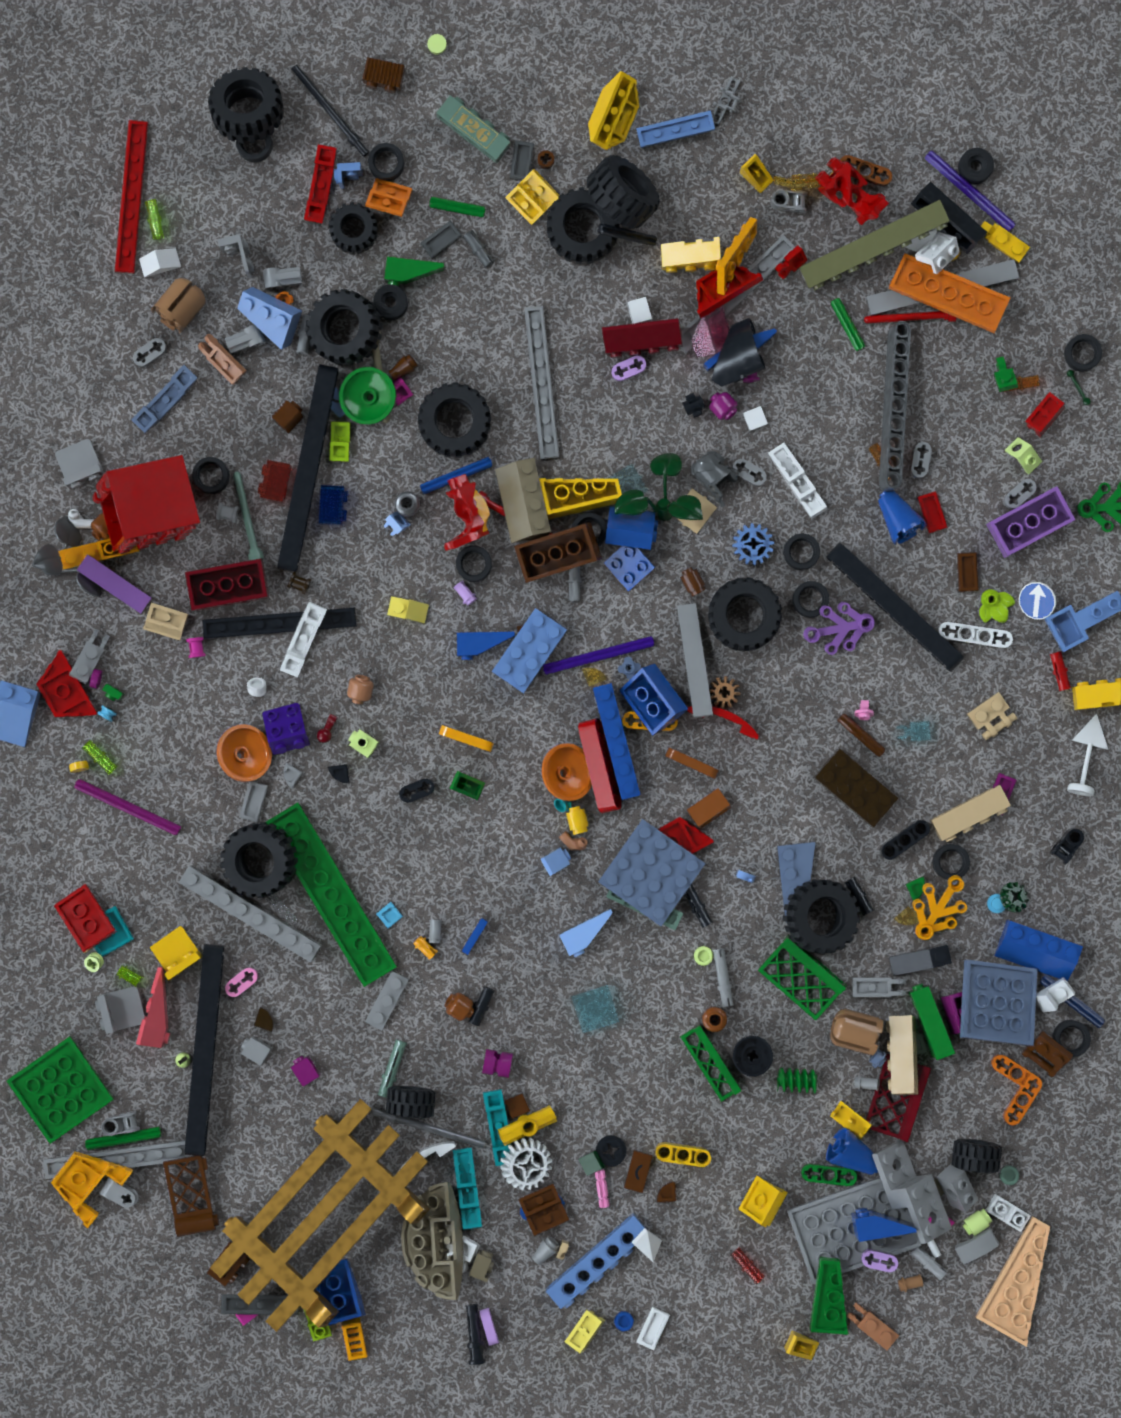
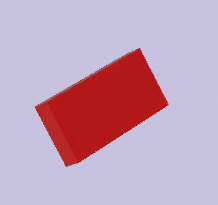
M936 491L917 497L924 520L927 523L928 533L948 528Z

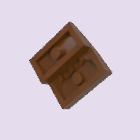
M554 1184L518 1199L534 1237L569 1221Z

